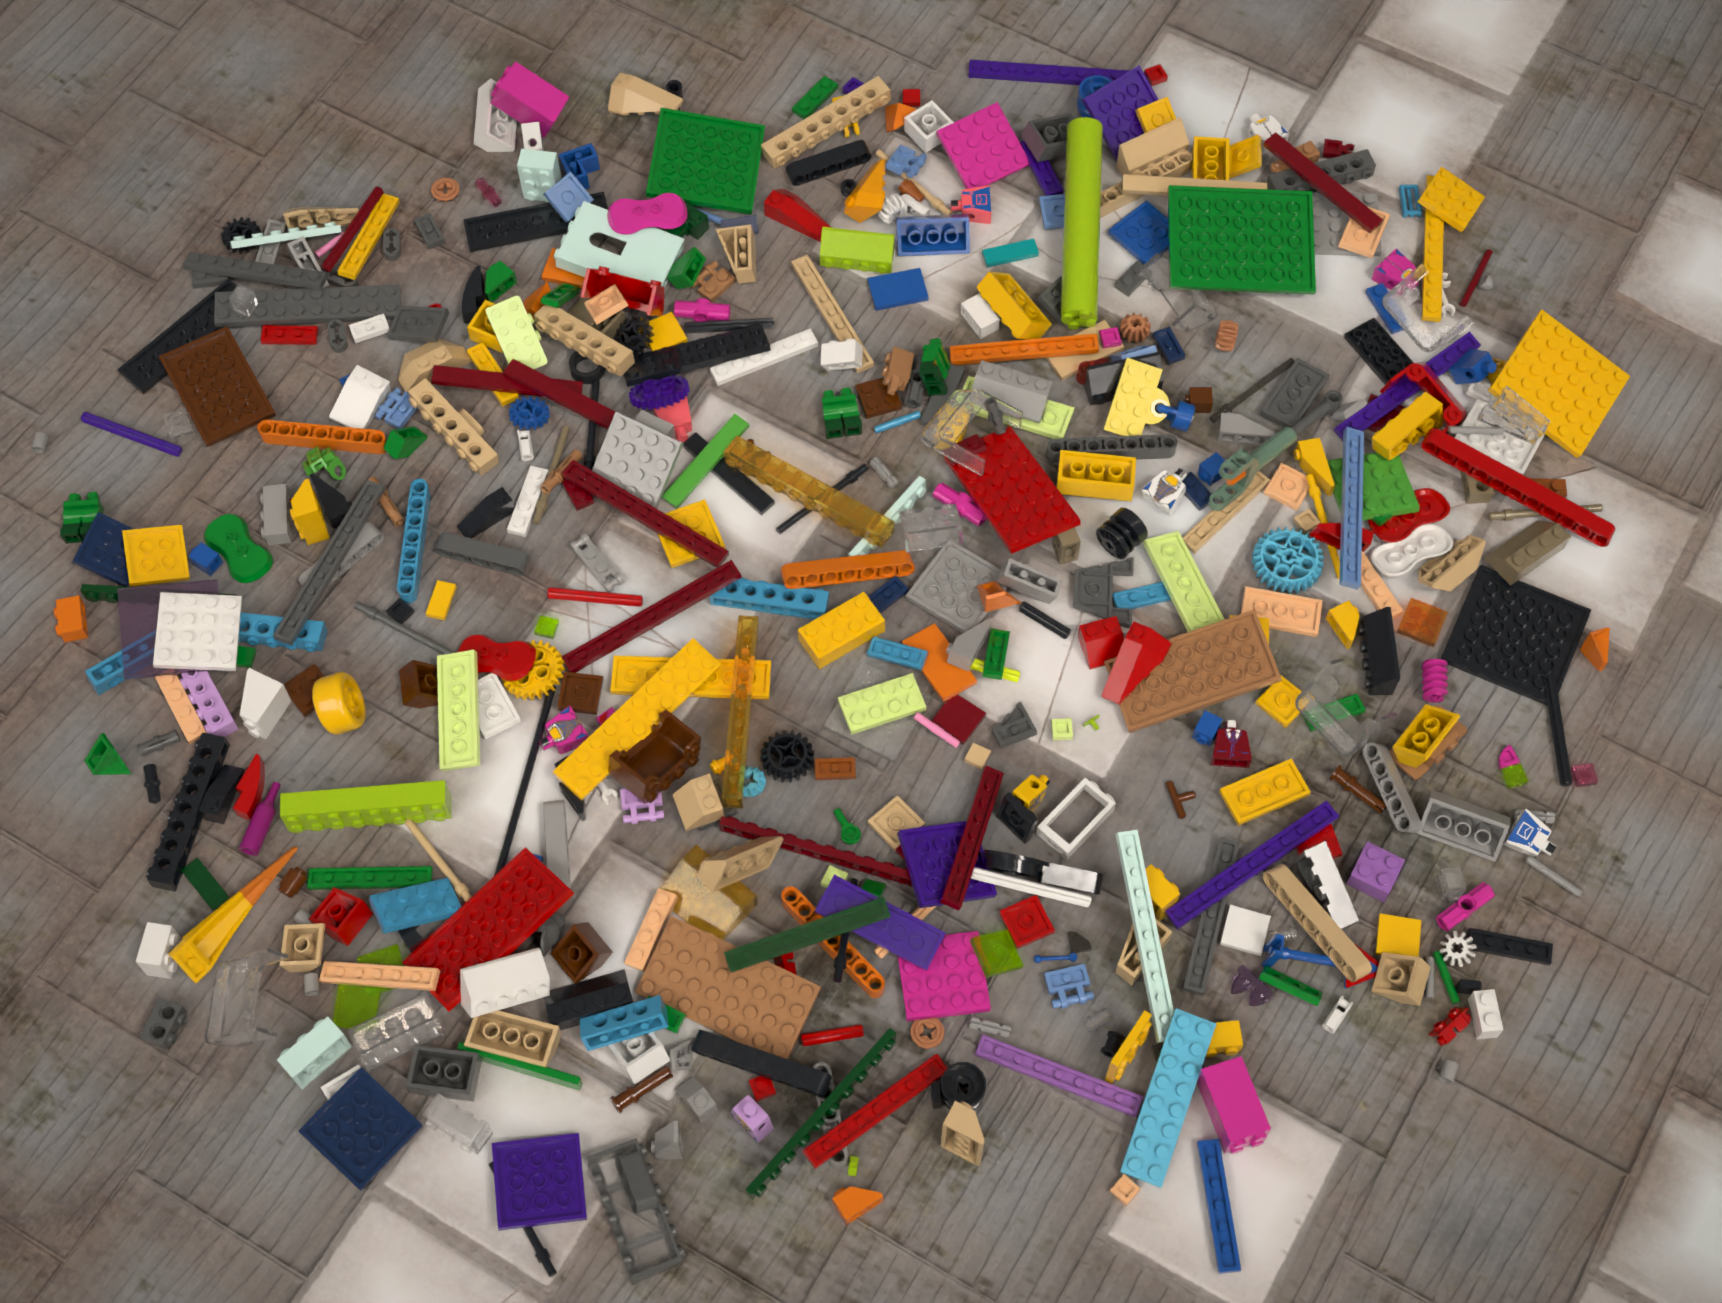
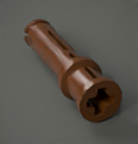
M1341 765L1330 776L1329 780L1337 782L1343 787L1344 791L1353 793L1378 812L1379 815L1386 807L1381 799L1358 783L1356 777L1344 771Z
M666 1065L633 1087L627 1086L625 1091L616 1097L611 1096L610 1100L617 1112L621 1114L623 1109L629 1105L637 1104L640 1097L673 1078V1074H671L672 1072Z

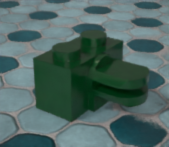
M684 201L687 206V219L685 223L680 227L666 230L668 233L681 238L684 235L687 237L690 235L699 240L709 229L708 215Z

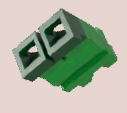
M930 339L929 345L923 346L924 352L919 374L929 396L946 395L948 387L944 380L948 376L947 370H950L951 365L947 358V353L942 346L941 339Z
M849 387L841 389V396L835 397L832 390L824 391L822 411L826 439L843 437V426L845 437L862 435V423L858 412L856 396L852 394Z
M97 492L87 493V500H81L80 494H69L68 501L63 502V528L60 530V536L66 544L83 542L97 513H104V507L100 502Z

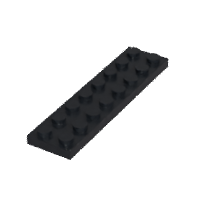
M604 192L589 194L594 199L591 204L608 210ZM550 202L467 218L463 219L470 252L568 233L569 223L571 220L574 221L575 216L566 223Z
M228 278L117 369L119 374L144 395L168 375L159 359L160 355L224 328L215 327L214 324L215 292L244 290Z
M762 324L751 325L750 327L735 329L730 332L635 355V363L623 375L627 387L641 384L646 380H657L771 351Z

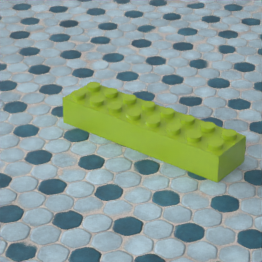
M445 780L280 793V817L288 831L293 833H301L303 830L322 831L328 828L341 830L344 827L362 828L365 825L384 826L389 823L402 825L405 824V820H413L415 823H424L426 820L445 821L452 818V796Z

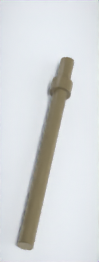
M568 426L562 427L547 478L549 473L559 465L570 430ZM542 492L540 500L537 501L535 506L536 513L533 519L534 524L539 525L541 523L543 513L546 512L548 507L547 500L549 494Z
M1602 504L1581 505V507L1590 512L1603 511ZM1504 509L1502 512L1488 513L1489 520L1503 519L1504 521H1510L1513 518L1542 516L1531 509L1515 511Z

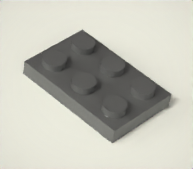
M399 306L387 336L390 340L438 342L450 312L447 308Z

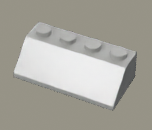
M490 79L478 88L474 145L487 152H513L515 150L517 120L490 103L493 98L491 93L497 84L496 81Z
M540 948L460 969L461 1006L471 1018L550 996V977Z

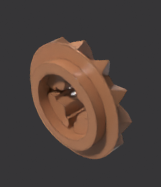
M452 178L438 179L431 187L433 198H436L439 202L444 201L446 203L448 200L454 201V197H458L460 191L459 184ZM445 187L448 189L446 194L443 192Z
M937 1018L915 1020L910 1032L912 1041L918 1047L925 1048L926 1050L936 1048L944 1038L943 1024ZM924 1027L927 1028L928 1031L933 1030V1032L931 1033V1040L930 1038H928L927 1035H922L924 1033Z

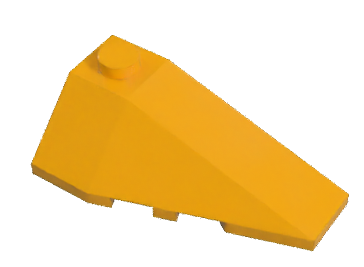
M883 158L869 168L845 200L843 213L859 223L882 210L885 199V191L883 190L885 186V181L883 180L885 160Z

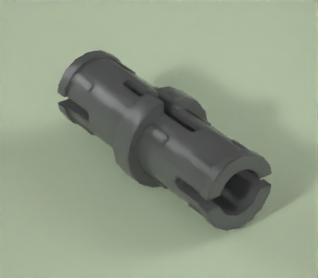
M994 397L987 398L984 404L988 411V419L993 424L995 434H1003L1007 429L1002 419V411L999 410Z
M173 730L162 736L156 735L154 739L138 744L137 748L143 757L156 750L162 751L164 747L181 740L177 730Z

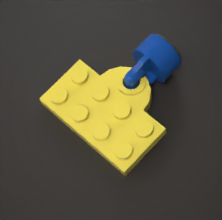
M1126 358L1103 430L1119 436L1142 435L1145 424L1152 425L1167 419L1170 420V427L1186 432L1191 427L1196 407L1181 400L1177 402L1175 407L1171 406L1164 391L1157 388L1162 369Z

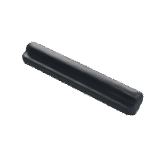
M1025 601L1021 603L1019 607L1021 613L1064 639L1069 637L1071 633L1070 628Z

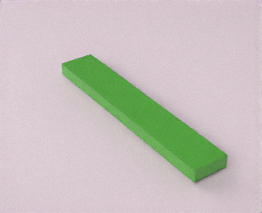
M734 414L662 495V498L678 509L750 427L749 423Z

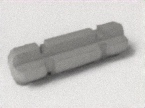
M878 457L873 458L870 461L871 467L876 470L885 482H888L887 485L890 488H895L899 484V480L892 476L893 473L884 463L881 464L882 461Z
M1516 809L1514 811V820L1524 809ZM1529 810L1541 822L1554 823L1555 812L1546 811L1544 813V811Z
M976 1016L971 1017L969 1024L972 1029L978 1030L980 1028L981 1031L996 1035L1000 1033V1036L1009 1037L1011 1032V1026L1003 1023V1025H1000V1022L984 1018L980 1020V1017Z

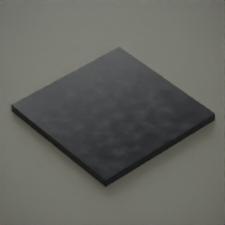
M1480 565L1441 659L1447 661L1448 665L1547 706V703L1552 704L1551 699L1546 698L1545 688L1549 685L1548 676H1554L1556 679V699L1591 609L1520 580L1510 585L1497 571ZM1544 678H1546L1547 684L1545 686L1543 680Z

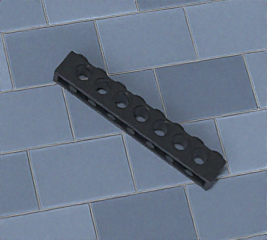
M202 732L200 739L196 741L195 753L189 760L187 774L182 778V787L180 793H177L175 797L174 809L168 815V825L161 834L159 848L154 852L152 867L147 871V881L152 887L174 892L177 890L183 874L181 870L187 863L203 820L199 808L206 791L221 771L230 747L227 739L223 736ZM211 754L209 758L204 759L206 755ZM204 772L202 776L197 777L199 773ZM194 790H198L194 795H190ZM191 808L188 813H184L186 809ZM184 827L182 831L177 832L178 828ZM177 845V847L174 850L170 851V848L172 846ZM166 864H170L167 869H163Z

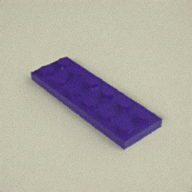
M834 874L815 913L822 917H827L879 899V897ZM888 902L886 904L891 918L851 931L927 971L946 934Z

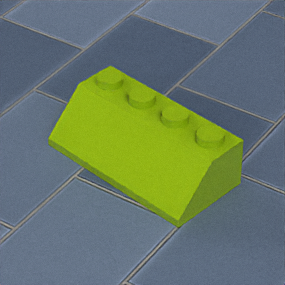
M822 227L820 266L890 274L892 273L894 261L895 234Z

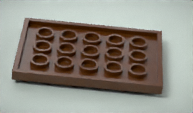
M228 326L159 356L162 365L207 447L253 427L263 420L276 416L274 409Z

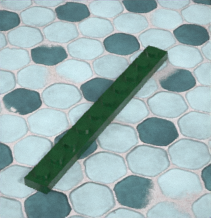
M889 1028L750 1183L745 1189L746 1195L754 1200L756 1196L759 1198L767 1190L766 1185L771 1179L775 1181L782 1173L781 1168L786 1163L789 1165L797 1155L795 1152L800 1147L804 1148L810 1142L811 1134L815 1130L817 1132L821 1130L826 1123L824 1120L828 1115H834L840 1107L839 1103L844 1098L848 1099L854 1092L853 1087L858 1082L862 1083L867 1078L868 1070L872 1066L876 1067L883 1059L882 1055L886 1050L889 1052L897 1043L895 1041L896 1032L893 1029Z

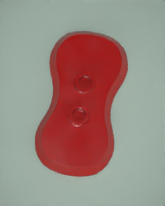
M1418 489L1414 491V494L1420 506L1419 512L1393 516L1380 527L1371 519L1368 520L1371 530L1386 543H1397L1407 538L1417 527L1436 523L1444 519L1450 512L1448 501L1434 489Z
M471 635L467 637L458 652L475 650L477 652L478 673H493L507 681H516L525 677L536 659V649L529 642L513 641L500 643L486 635Z

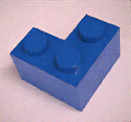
M592 143L558 154L564 175L566 176L569 172H572L585 190L589 189L587 174L600 169L598 155Z

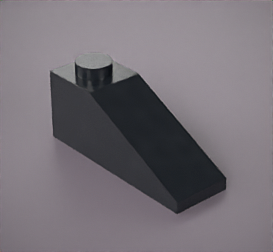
M310 474L312 483L334 529L341 524L352 506V502H347L343 494L315 474Z
M501 487L486 496L457 525V528L464 537L474 538L513 514L515 509L513 500L504 488Z
M226 764L223 766L206 791L199 808V812L204 820L219 824L225 823L237 792L236 787L244 774V768Z

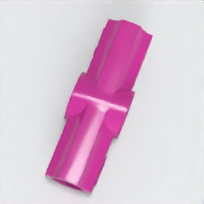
M704 298L697 299L696 302L676 300L674 316L693 318L697 322L709 321V319L730 320L731 307L729 304L711 303Z
M943 482L937 485L933 492L935 499L948 506L949 511L957 517L963 516L976 526H982L986 518L978 506L973 503L969 495L964 492L958 493Z
M1482 882L1472 891L1461 896L1457 902L1435 918L1438 926L1446 932L1450 931L1494 898L1493 889L1488 884ZM1461 904L1467 905L1469 910L1462 908Z

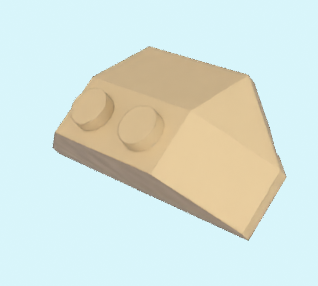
M438 339V342H428L404 354L398 382L403 390L408 392L425 378L431 383L434 365L461 368L472 361L463 346Z
M1468 535L1465 539L1453 542V547L1445 555L1429 559L1419 568L1418 582L1434 589L1451 592L1478 568L1486 541L1476 536Z

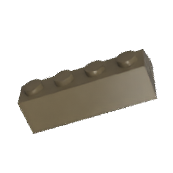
M1537 520L1486 555L1484 560L1512 585L1563 550L1572 536L1558 523Z

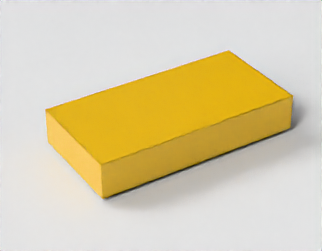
M437 580L426 611V617L446 620L457 588L456 584Z

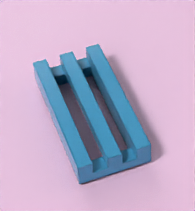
M1400 185L1399 195L1403 218H1406L1407 215H1410V217H1414V215L1421 217V204L1417 202L1420 198L1418 185ZM1404 189H1406V194H1407V201H1408L1409 210H1407V204H1406V197H1405V191H1404ZM1410 189H1413V194H1414V200H1415L1416 210H1413V203H1412V196H1411V190H1410Z

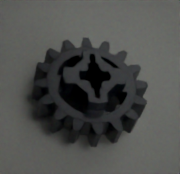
M240 217L239 221L234 218L233 223L227 222L228 227L222 228L224 231L221 233L224 246L226 245L227 250L232 249L230 241L234 240L233 237L244 235L245 239L252 238V234L260 233L261 230L255 221L251 222L250 218H247L246 221L243 220V217ZM253 245L233 248L232 252L235 253L239 250L240 254H242L243 250L250 252L249 248L255 249L256 247Z
M632 316L631 321L626 318L625 324L620 323L621 330H616L619 335L615 339L618 340V343L632 350L634 356L638 355V352L643 354L644 348L649 349L648 343H653L650 337L654 336V333L651 332L653 327L649 325L650 323L640 316L638 318Z

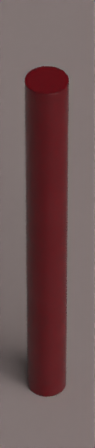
M1487 249L1460 301L1461 307L1467 306L1493 253L1492 250Z

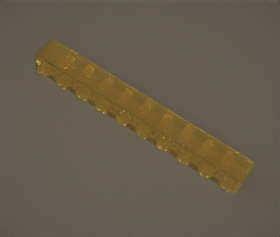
M736 436L724 450L725 461L730 467L738 468L745 475L756 478L761 484L772 487L777 493H783L790 500L803 504L808 510H814L824 519L834 521L839 527L850 530L855 536H861L871 545H877L882 548L895 532L893 520L739 436Z
M738 616L722 787V805L724 808L743 809L759 635L758 616Z

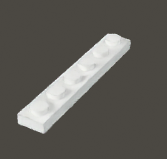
M810 328L770 344L771 351L731 360L711 367L710 373L717 386L818 347V341Z

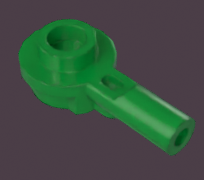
M840 808L834 810L833 813L842 827V841L848 845L859 842L861 839L860 829L852 823H848Z

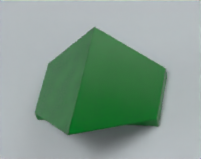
M101 733L84 760L92 774H131L105 733Z

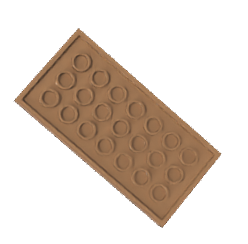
M1255 609L1167 639L1172 643V646L1164 661L1159 666L1157 665L1150 672V675L1146 679L1144 678L1119 706L1128 731L1131 733L1281 682L1279 670ZM1117 657L1104 661L1109 675Z
M671 916L635 993L645 998L660 995L665 1004L687 1014V1018L736 1042L789 1059L822 987L768 961L730 973L724 952L738 948L737 946Z

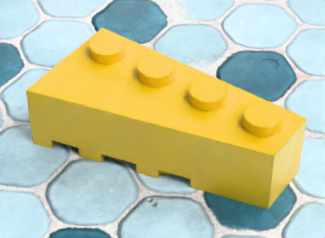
M1427 392L1416 397L1411 405L1402 409L1397 417L1389 420L1384 428L1374 433L1372 449L1388 461L1392 460L1404 452L1409 444L1415 445L1418 443L1420 437L1426 436L1429 429L1443 427V404Z

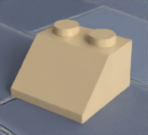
M710 774L690 780L673 794L685 831L721 820V817H724L723 807Z
M325 924L285 925L280 966L290 973L310 972L320 966Z
M1382 952L1372 992L1399 1003L1420 1006L1431 966L1420 957Z

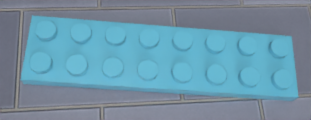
M1177 1008L1174 1010L1119 1171L1120 1173L1162 1188L1216 1023Z

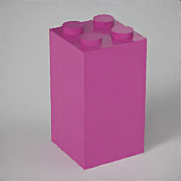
M515 61L512 67L507 66L503 76L495 85L491 93L493 98L490 103L522 124L539 122L542 137L545 138L568 101L569 96Z
M1242 1056L1201 1069L1197 1085L1224 1154L1231 1152V1154L1239 1153L1244 1150L1243 1147L1249 1145L1252 1148L1262 1145L1271 1127Z

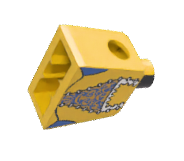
M1030 775L1013 790L1012 795L1019 798L1021 803L1033 812L1044 799L1047 785L1050 781L1045 775H1040L1038 778L1035 775Z

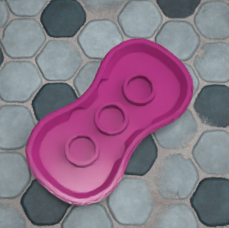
M664 193L649 200L624 198L615 201L609 206L607 218L611 229L616 233L624 235L632 234L648 227L674 229L685 223L687 219V206L680 196L673 193Z

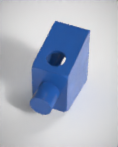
M1470 349L1448 370L1455 384L1478 383L1489 373L1496 371V363L1488 351Z

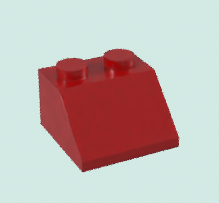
M1117 616L1079 625L1077 637L1090 670L1105 666L1104 661L1118 656L1124 636Z
M334 887L308 920L313 924L324 923V933L333 940L349 946L371 918L373 912L362 899Z

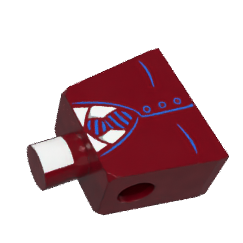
M1228 720L1225 722V729H1218L1211 766L1249 768L1252 756L1247 731L1237 730V721Z

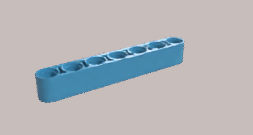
M424 479L414 480L411 483L397 583L399 596L407 604L417 600L431 498L428 484Z

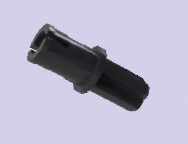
M147 764L143 767L145 773L144 787L147 788L148 801L157 804V802L161 801L159 789L161 782L158 780L156 765Z

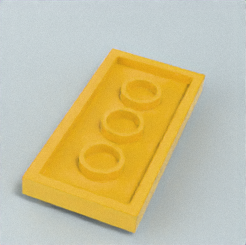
M1292 758L1222 787L1219 790L1238 826L1310 796L1311 793Z

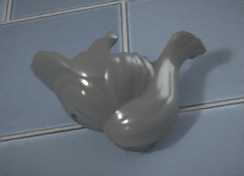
M557 911L534 932L540 943L533 942L532 945L541 948L543 957L558 942L560 930L565 924L564 916Z

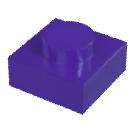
M852 77L843 86L842 92L848 94L864 83Z

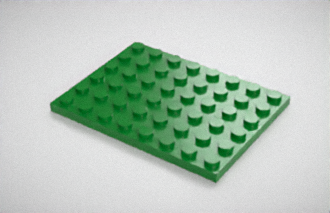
M1168 186L1169 289L1311 295L1316 293L1312 191Z

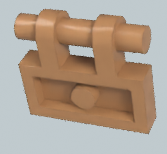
M716 261L704 266V270L699 273L694 285L691 287L694 289L698 285L700 287L698 294L711 303L736 282V277L723 267L718 272L715 270L719 266ZM709 275L711 278L707 282L704 281V279Z

